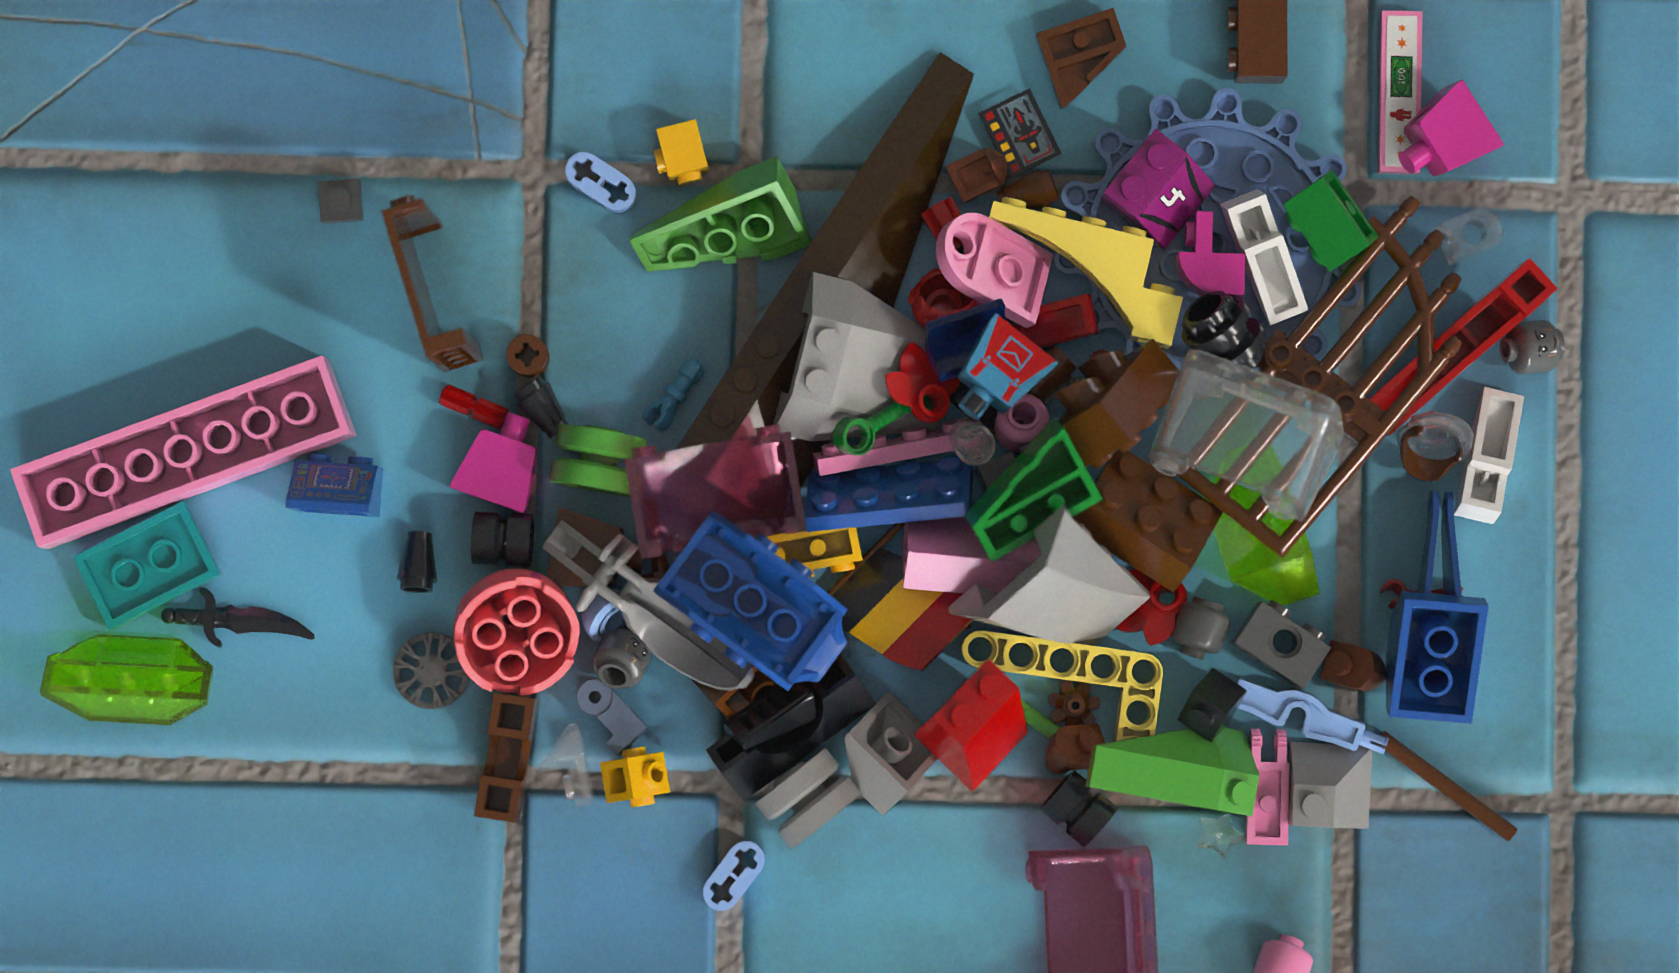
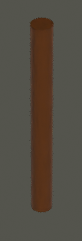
M1382 731L1380 736L1389 738L1387 746H1385V751L1506 841L1512 839L1518 828L1388 732Z

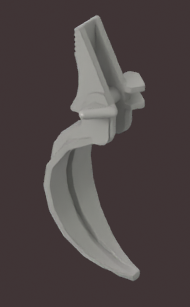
M561 520L542 545L544 550L582 578V582L588 586V588H584L576 604L578 612L585 611L595 596L599 594L622 611L627 627L645 642L651 653L679 673L703 685L719 690L746 688L753 679L752 664L747 662L744 668L736 664L723 654L727 648L725 644L715 637L708 643L689 629L693 623L691 619L653 592L662 578H643L626 565L639 547L620 533L602 550L565 521ZM582 547H585L603 562L594 576L573 561ZM616 572L628 580V583L619 595L607 586Z

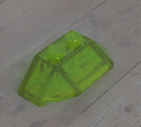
M1249 445L1227 453L1213 482L1215 485ZM1271 445L1229 493L1230 497L1247 510L1283 469ZM1290 486L1261 519L1264 524L1278 535H1281L1299 514ZM1223 512L1213 531L1230 581L1269 601L1273 600L1282 606L1320 594L1313 554L1306 533L1300 537L1282 559Z
M98 634L71 646L62 653L56 652L47 656L40 694L88 721L172 725L208 704L214 669L212 664L207 660L205 661L195 650L178 638Z

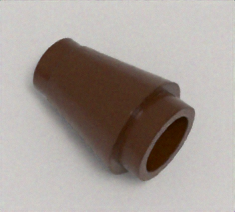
M1036 169L1004 187L1002 190L996 191L999 202H1002L1003 197L1018 199L1026 202V209L1030 210L1051 207L1050 203L1059 200L1058 192L1049 169L1041 172L1039 169Z

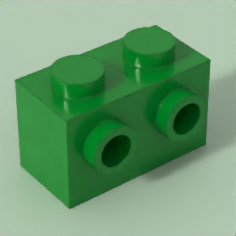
M1333 170L1317 179L1283 204L1286 209L1287 221L1295 231L1303 233L1310 243L1309 251L1319 265H1325L1329 272L1370 246L1379 238Z

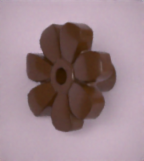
M1065 680L1059 686L1061 694L1055 692L1049 694L1047 702L1049 705L1056 707L1050 713V718L1055 724H1059L1064 720L1065 726L1079 725V722L1082 724H1093L1095 722V716L1090 711L1100 707L1099 697L1088 696L1091 691L1090 684L1080 682L1074 688L1071 681ZM1073 702H1076L1078 705L1075 710L1071 706Z

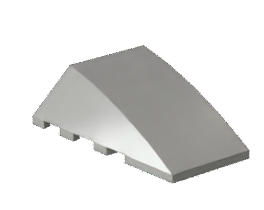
M1062 505L1034 530L1041 556L1000 593L975 583L948 609L949 613L997 625L1038 638L1065 644L1076 643L1095 646L1150 598V594L1122 564L1118 565L1112 559L1111 553L1103 545L1099 546L1092 539L1090 532L1081 523L1078 525L1072 519L1071 513Z

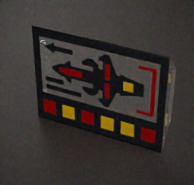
M1030 88L978 113L997 152L1006 159L1007 173L1010 178L1024 174L1062 154Z

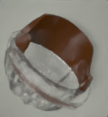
M1432 409L1431 411L1414 415L1401 428L1397 436L1403 468L1408 474L1421 481H1438L1453 466L1458 465L1466 458L1472 448L1474 433L1470 425L1464 420L1448 413Z

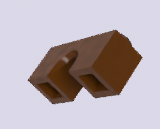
M494 693L487 732L489 734L488 752L483 774L480 775L474 817L513 823L520 821L539 699Z

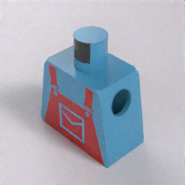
M996 313L985 324L958 375V379L970 388L958 405L964 413L975 420H979L989 405L997 411L1005 413L1055 368L1058 362Z

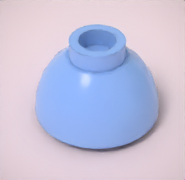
M613 589L618 595L621 592L620 590ZM599 594L595 596L587 609L582 611L581 614L586 633L596 642H600L609 630L625 628L627 626L622 611Z

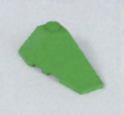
M778 156L740 170L629 236V241L647 272L696 267L699 262L723 260V264L737 263V259L761 257V261L774 260L808 247L812 242L795 187Z
M1224 727L1211 743L1189 728L1093 745L1085 786L1252 816L1259 773L1245 731Z

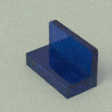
M1001 298L926 323L924 350L940 382L958 377L985 324L996 313L1005 320V304Z

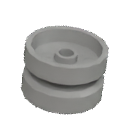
M826 747L806 763L802 760L773 783L775 787L755 803L767 820L776 819L789 808H792L795 813L780 825L778 834L790 849L809 837L861 794L849 777L839 778L826 789L821 784L837 770L838 766L837 761Z

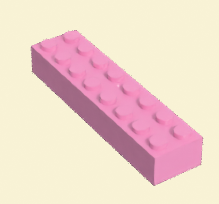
M321 355L10 469L37 547L51 549L357 437L330 360Z

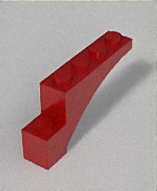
M1531 258L1519 264L1491 291L1475 301L1434 339V353L1440 351V346L1452 335L1456 336L1462 344L1459 351L1454 357L1449 358L1448 364L1387 436L1393 434L1456 376L1523 319L1528 317L1558 289ZM1417 355L1375 392L1369 400L1386 411L1417 375Z

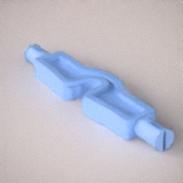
M1243 677L1238 679L1237 684L1247 690L1238 709L1252 713L1275 726H1283L1289 717L1290 711L1295 707H1301L1306 713L1301 728L1304 736L1333 743L1356 751L1359 745L1381 754L1385 751V746H1387L1389 740L1388 737L1365 730V723L1361 720L1328 709L1321 699L1308 691L1297 688L1276 690Z

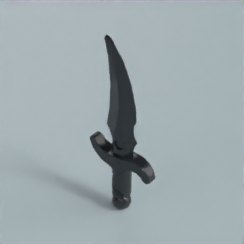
M204 587L199 589V592L206 599L204 610L177 608L175 611L173 608H165L161 612V619L164 623L170 624L175 621V624L203 626L207 639L218 648H221L223 644L216 637L215 628H226L236 634L274 632L300 636L310 640L315 638L314 634L301 623L275 611L259 607L239 609L231 604L226 607H217L214 595Z

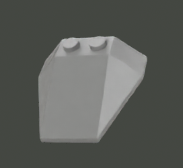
M811 272L802 312L807 313L808 318L789 393L781 392L772 432L812 442L833 440V430L841 419L846 417L867 419L894 402L886 388L885 375L891 372H900L899 358L907 344L911 342L917 344L933 362L950 353H955L957 357L958 350L854 282ZM906 413L877 431L875 435L902 433L903 430L914 427H926V431L938 430L940 420L933 423H925L918 420L913 414ZM853 425L849 428L846 438L861 437L860 428L857 425Z

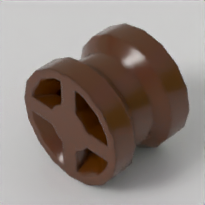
M523 334L510 342L506 357L508 364L517 374L522 377L533 378L546 370L549 365L550 354L540 338L534 335Z

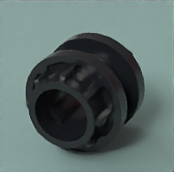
M1223 291L1207 293L1193 302L1183 316V342L1190 351L1199 353L1198 362L1206 373L1222 375L1224 379L1237 378L1252 370L1262 359L1266 345L1264 343L1266 336L1264 328L1257 319L1249 317V307L1240 296H1226Z

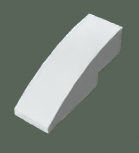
M1256 189L1221 203L1220 206L1237 252L1245 254V272L1268 324L1273 325L1308 311L1284 237L1278 232L1266 194Z
M1484 386L1466 450L1454 515L1494 524L1501 514L1507 477L1513 466L1524 396Z

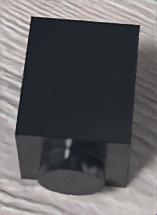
M1212 668L1192 690L1177 720L1212 743L1233 718L1247 690Z

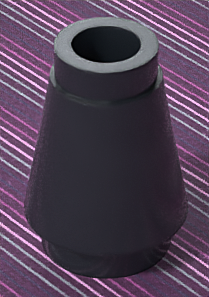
M540 375L513 394L518 401L516 406L545 432L549 439L557 435L559 424H569L565 419L566 417L550 383H545Z
M425 531L408 532L396 578L400 581V590L411 593H429L433 591V583H436L438 580L432 533Z

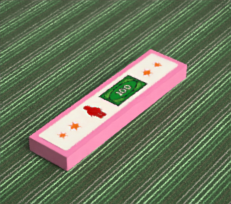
M1382 10L1380 12L1377 174H1411L1401 165L1399 154L1412 145L1404 134V127L1421 110L1423 11ZM1420 170L1415 172L1413 175H1418L1420 173Z

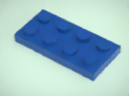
M950 456L937 461L927 462L904 461L897 465L870 466L820 476L818 473H809L804 511L806 532L964 517L972 507L973 466L971 457L958 458Z

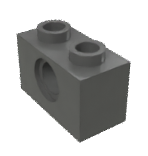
M1273 600L1268 605L1263 601L1257 602L1231 641V644L1296 688L1304 689L1331 649L1330 646L1323 642L1326 635L1308 623L1300 627L1289 619L1292 613ZM1280 630L1287 631L1293 639L1292 648L1286 654L1279 653L1273 646V637Z

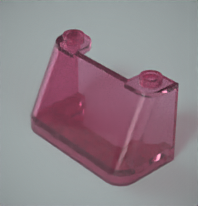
M780 424L755 428L756 436L660 452H657L656 445L632 448V457L624 458L641 559L661 556L662 553L668 552L670 548L673 549V552L682 551L712 510L752 537H756L758 533L764 536H771L772 531H775V533L785 532L786 534L807 531L791 432H781Z
M1146 845L1029 851V859L1025 866L1027 881L1032 883L1035 890L1044 891L1048 973H1159L1153 862L1151 852Z

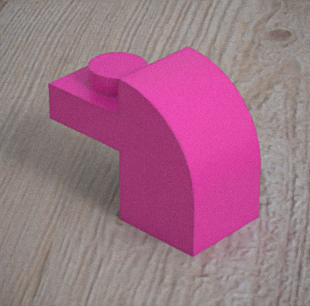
M1196 211L1192 217V222L1185 223L1184 243L1186 247H1191V252H1178L1175 256L1179 277L1191 291L1200 296L1214 291H1223L1226 296H1244L1245 254L1212 253L1213 212Z

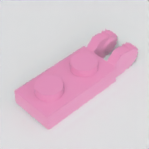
M1250 729L1249 746L1259 773L1253 815H1245V844L1288 845L1290 763L1287 762L1286 729H1276L1273 737L1275 762H1261L1262 735L1260 729Z

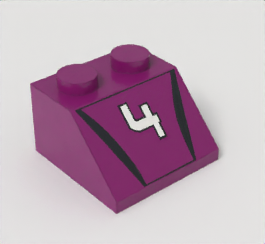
M1155 128L1105 190L1100 200L1135 228L1146 231V236L1154 239V243L1165 250L1215 188V184L1188 153Z

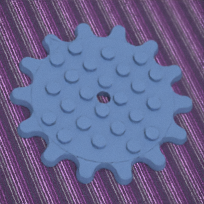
M1222 88L1213 95L1210 110L1203 118L1190 119L1181 112L1177 101L1170 95L1163 94L1154 97L1149 104L1148 111L1151 129L1144 138L1138 140L1130 139L1116 128L1111 127L1101 130L1095 138V148L1106 163L1105 176L1096 183L1088 184L1082 181L1067 183L1061 191V201L1067 209L1078 213L1081 217L1087 216L1106 221L1105 228L1122 231L1123 226L1134 227L1100 199L1105 190L1155 128L1188 153L1215 184V188L1196 211L1213 212V234L1221 241L1219 253H1238L1220 204L1256 189L1266 194L1278 232L1284 237L1308 311L1269 325L1245 272L1244 296L1241 298L1249 307V317L1257 319L1266 333L1264 343L1277 329L1286 336H1289L1342 274L1338 267L1329 272L1325 265L1321 266L1314 260L1309 251L1310 243L1302 232H1297L1291 227L1285 215L1286 209L1283 204L1317 179L1333 170L1341 181L1347 173L1345 160L1339 155L1327 154L1311 161L1302 158L1298 154L1295 142L1302 128V120L1295 111L1282 109L1266 125L1260 127L1252 126L1243 118L1241 112L1242 98L1239 93L1231 88ZM1193 215L1187 222H1192ZM1184 225L1165 250L1153 243L1143 287L1150 289L1152 283L1166 285L1175 289L1174 295L1183 297L1172 345L1169 349H1161L1184 376L1179 382L1181 393L1187 399L1200 400L1208 394L1213 375L1206 373L1199 364V353L1190 351L1182 340L1183 316L1188 307L1198 298L1202 297L1191 291L1182 282L1176 269L1175 256L1178 252H1191V247H1186L1184 243ZM1055 252L1053 261L1055 267L1064 274H1081L1090 280L1093 289L1091 297L1098 330L1100 331L1108 327L1120 330L1126 339L1124 355L1142 346L1144 343L1128 340L1130 331L1105 294L1087 275L1065 257ZM1357 281L1337 305L1348 307L1358 302L1361 296V287ZM1317 327L1301 347L1316 359H1319L1327 351V339ZM1257 365L1241 376L1245 387L1261 369ZM1272 380V381L1269 383V385L1263 390L1262 393H1264V392H1266L1267 390L1270 389V387H1271L1272 384H1273V380Z

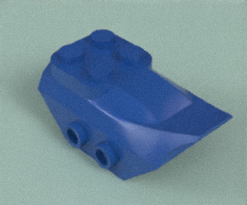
M712 510L654 588L653 592L691 619L693 623L689 629L708 643L715 637L725 644L727 648L723 654L742 668L749 662L787 691L794 683L803 681L819 682L847 644L842 628V617L847 609L809 579L813 574L809 568L795 558H792L788 564L775 553L779 547L767 537L758 533L753 538Z

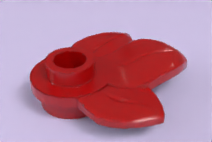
M911 342L907 344L899 358L900 372H891L885 375L886 388L892 399L898 404L910 407L912 414L918 420L925 423H933L946 415L949 408V396L959 387V362L955 353L947 354L933 362L917 344ZM924 396L929 397L932 401L930 410L926 409L923 404Z
M1130 570L1129 572L1148 590L1150 598L1115 629L1126 633L1143 631L1147 643L1150 646L1157 645L1172 635L1175 629L1176 615L1179 613L1182 604L1187 602V591L1184 585L1180 583L1176 590L1172 592L1139 570ZM1163 593H1171L1175 597L1174 601L1170 604L1161 603L1159 598Z

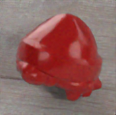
M934 268L922 276L915 287L911 289L908 296V303L911 304L915 320L930 333L944 338L960 335L976 323L982 305L955 289L946 280L940 268Z

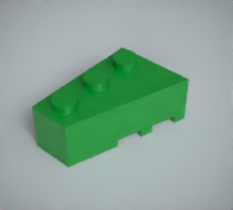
M1053 418L967 511L964 517L983 551L994 562L1036 538L1034 530L1062 505L1073 517L1103 499L1064 427Z

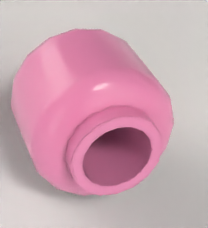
M1025 394L1005 413L997 411L994 431L1000 444L1012 452L1021 453L1019 447L1032 442L1048 425L1050 418L1046 406L1037 397Z
M1281 935L1279 940H1268L1262 944L1253 973H1310L1313 958L1303 949V941L1289 935Z

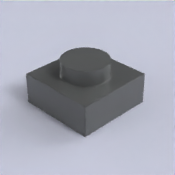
M359 178L318 181L320 217L323 224L364 221L362 188Z

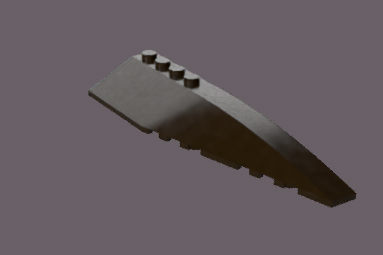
M941 52L857 173L671 455L673 459L774 525H777L809 476V473L813 470L814 461L812 453L821 452V446L832 441L812 442L772 432L781 392L789 393L808 314L802 312L811 272L852 281L892 308L894 307L924 221L921 214L928 209L974 77V73Z

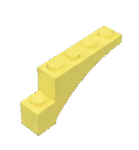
M1003 197L1002 202L993 201L989 219L1041 242L1065 257L1092 280L1124 320L1130 331L1128 340L1145 344L1154 339L1160 348L1169 349L1171 347L1183 297L1174 295L1175 289L1166 285L1152 283L1150 289L1143 287L1154 239L1146 237V231L1130 226H1123L1122 231L1105 228L1106 221L1083 216L1081 222L1065 218V211L1051 207H1042V212L1026 209V202L1009 197Z

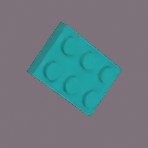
M185 501L72 556L108 630H114L222 575Z

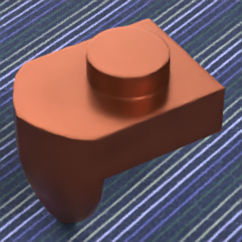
M984 147L946 166L963 204L1002 186L1007 176L1006 159L1000 153L988 147Z
M1335 640L1330 641L1329 646L1331 649L1325 658L1320 675L1321 680L1360 691H1372L1386 680L1385 664L1376 652Z
M1099 724L1060 727L1048 743L1045 757L1046 769L1057 775L1065 774L1071 770L1088 769L1092 746L1106 743Z

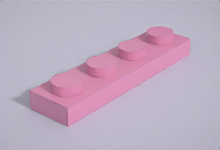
M956 419L942 423V429L926 431V427L908 428L902 431L901 437L886 439L885 434L875 435V442L872 448L861 456L842 453L836 448L834 443L821 446L822 451L812 453L815 470L820 476L981 446L978 428L972 423L967 424L965 419Z

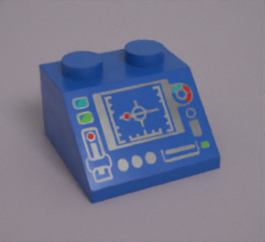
M307 454V461L295 460L285 507L297 512L380 517L383 468L374 466L373 458L349 456L348 464L332 463L331 455Z

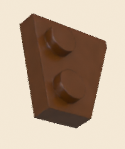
M1114 8L1036 33V39L1060 110L1066 108L1126 48Z

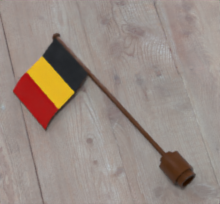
M1053 346L1046 353L1055 359L1058 364L1026 393L1040 399L1045 406L1055 397L1058 391L1062 390L1073 379L1071 374L1077 369L1073 362L1056 346ZM994 424L980 437L981 446L970 447L960 458H972L995 434ZM905 522L895 523L862 556V560L854 564L855 569L848 570L827 593L847 609L842 617L844 632L851 634L889 660L907 668L923 672L973 619L949 613L948 607L964 593L904 588L902 556L883 549L905 525Z

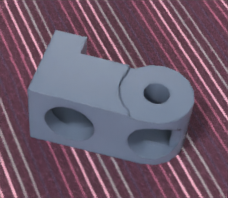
M588 680L578 689L577 702L580 708L587 714L595 715L614 735L605 744L616 756H620L622 750L630 747L649 729L613 688L602 683L601 680Z

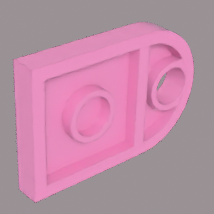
M962 214L945 224L937 238L936 257L940 270L946 280L961 293L1025 328L1036 324L1054 254L983 214ZM953 236L962 242L964 254H960L954 248Z

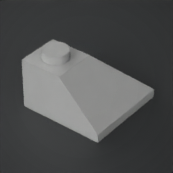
M889 691L844 737L852 782L859 789L861 795L882 815L894 806L937 760L913 735L922 723Z
M1289 742V825L1368 829L1372 750L1363 746H1358V749L1353 751L1336 744Z

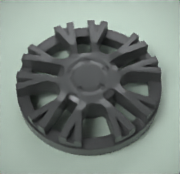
M436 632L422 633L409 639L398 651L393 665L394 681L400 694L411 704L424 709H439L454 703L465 692L470 677L465 673L464 669L449 671L448 664L459 662L458 656L455 655L450 660H445L442 657V652L448 644L455 648L452 637ZM433 639H439L437 655L431 654ZM423 640L427 650L424 656H419L412 646ZM405 654L418 660L415 666L403 661ZM400 669H412L414 677L409 681L402 682ZM455 675L462 678L457 691L447 685L446 679L448 676ZM418 680L422 685L411 695L407 690ZM441 684L449 697L443 701L436 688ZM426 687H430L433 691V703L420 700L422 691Z

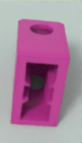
M1462 79L1442 88L1404 127V134L1412 145L1399 154V161L1403 168L1411 174L1426 166L1430 174L1437 176L1503 146L1504 143Z
M507 412L500 434L481 429L452 479L450 487L519 513L528 514L539 450L536 447L523 443L531 420Z

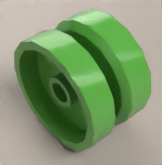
M559 424L555 445L561 451L579 455V460L570 458L552 460L548 481L572 488L637 498L641 477L633 470L617 467L618 462L628 464L643 462L648 441L606 427Z

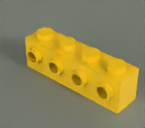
M801 527L764 535L779 547L775 553L788 564L792 558H795L813 572L810 577H814V569L830 567L831 573L855 569L854 562L862 560L856 527L806 532V528Z

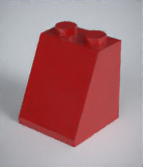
M988 658L955 689L913 735L973 792L1028 733L1019 687Z

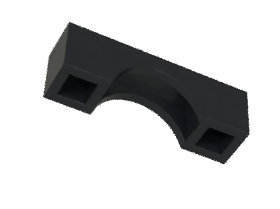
M841 654L837 656L819 682L806 681V687L814 696L815 720L746 750L729 733L706 749L721 774L743 802L877 704Z

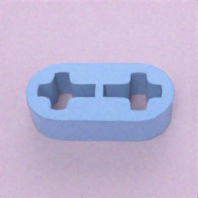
M588 152L576 153L568 159L565 166V174L569 183L575 189L614 213L626 212L634 206L637 192L633 182L627 176ZM587 162L592 163L591 171L600 179L595 183L591 179L584 177L580 182L576 180L578 174L574 167L577 164L584 166ZM605 182L614 188H618L621 184L626 185L624 191L628 199L625 202L618 199L615 204L611 203L612 196L609 191L603 188Z
M750 840L736 843L708 878L703 887V897L710 908L716 911L731 909L761 872L765 864V854L758 843ZM750 848L756 851L754 860L758 863L754 869L750 866L745 867L738 876L733 872L740 860L735 855L739 849L743 852L748 851ZM730 875L735 879L728 891L733 896L729 902L726 899H721L718 903L712 899L715 892L710 888L714 882L718 885L723 884Z

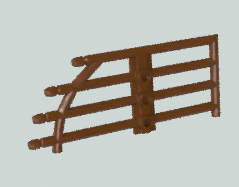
M1413 196L1404 200L1399 206V210L1395 211L1384 225L1375 216L1368 221L1379 238L1356 256L1289 336H1286L1277 329L1265 342L1263 357L1257 364L1261 369L1188 455L1182 459L1175 452H1172L1163 463V465L1282 559L1448 364L1449 358L1454 357L1462 344L1456 336L1452 335L1440 346V351L1434 353V315L1449 299V294H1453L1462 281L1461 277L1454 272L1450 273L1440 283V287L1436 288L1428 296L1420 273L1422 266L1432 256V251H1436L1445 238L1444 234L1435 229L1423 240L1424 243L1419 245L1411 255L1407 253L1395 238L1396 234L1407 223V218L1412 217L1420 205V202ZM1385 250L1399 267L1398 271L1321 361L1317 360L1301 346L1378 255ZM1407 285L1416 309L1415 314L1359 380L1351 386L1333 371ZM1417 337V375L1390 407L1384 411L1366 396ZM1275 379L1293 394L1215 485L1196 469L1269 383ZM1307 404L1323 416L1325 420L1248 510L1230 497L1229 493L1303 406ZM1338 429L1354 440L1357 446L1285 531L1278 535L1264 524L1261 519Z

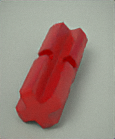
M445 385L439 397V403L442 406L466 416L472 414L473 419L498 429L502 428L507 412H509L507 408L481 397L479 400L475 399L476 396L452 385Z

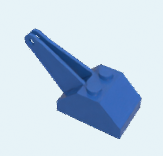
M1431 490L1428 499L1427 529L1418 591H1401L1391 616L1386 651V710L1389 717L1472 724L1489 606L1485 598L1462 596L1454 522L1453 492L1446 491L1442 503L1443 594H1431L1439 520V492Z

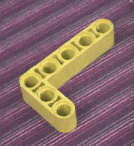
M974 631L968 634L962 641L960 647L961 656L968 665L978 668L986 660L976 661L972 659L968 653V646L972 639L981 637L986 639L991 646L988 658L1003 672L1119 687L1113 741L1155 735L1163 669L1160 661L1153 655L1076 643L1065 644L1046 639L989 631ZM1016 643L1026 644L1031 651V660L1026 666H1015L1009 659L1010 648ZM1057 649L1068 651L1072 657L1071 667L1063 673L1055 671L1050 664L1051 654ZM1099 654L1106 655L1112 662V671L1105 678L1096 677L1091 670V662ZM1139 660L1147 661L1153 668V676L1145 684L1138 683L1132 676L1133 665ZM1134 701L1144 703L1148 710L1146 720L1139 725L1132 724L1126 715L1127 707Z

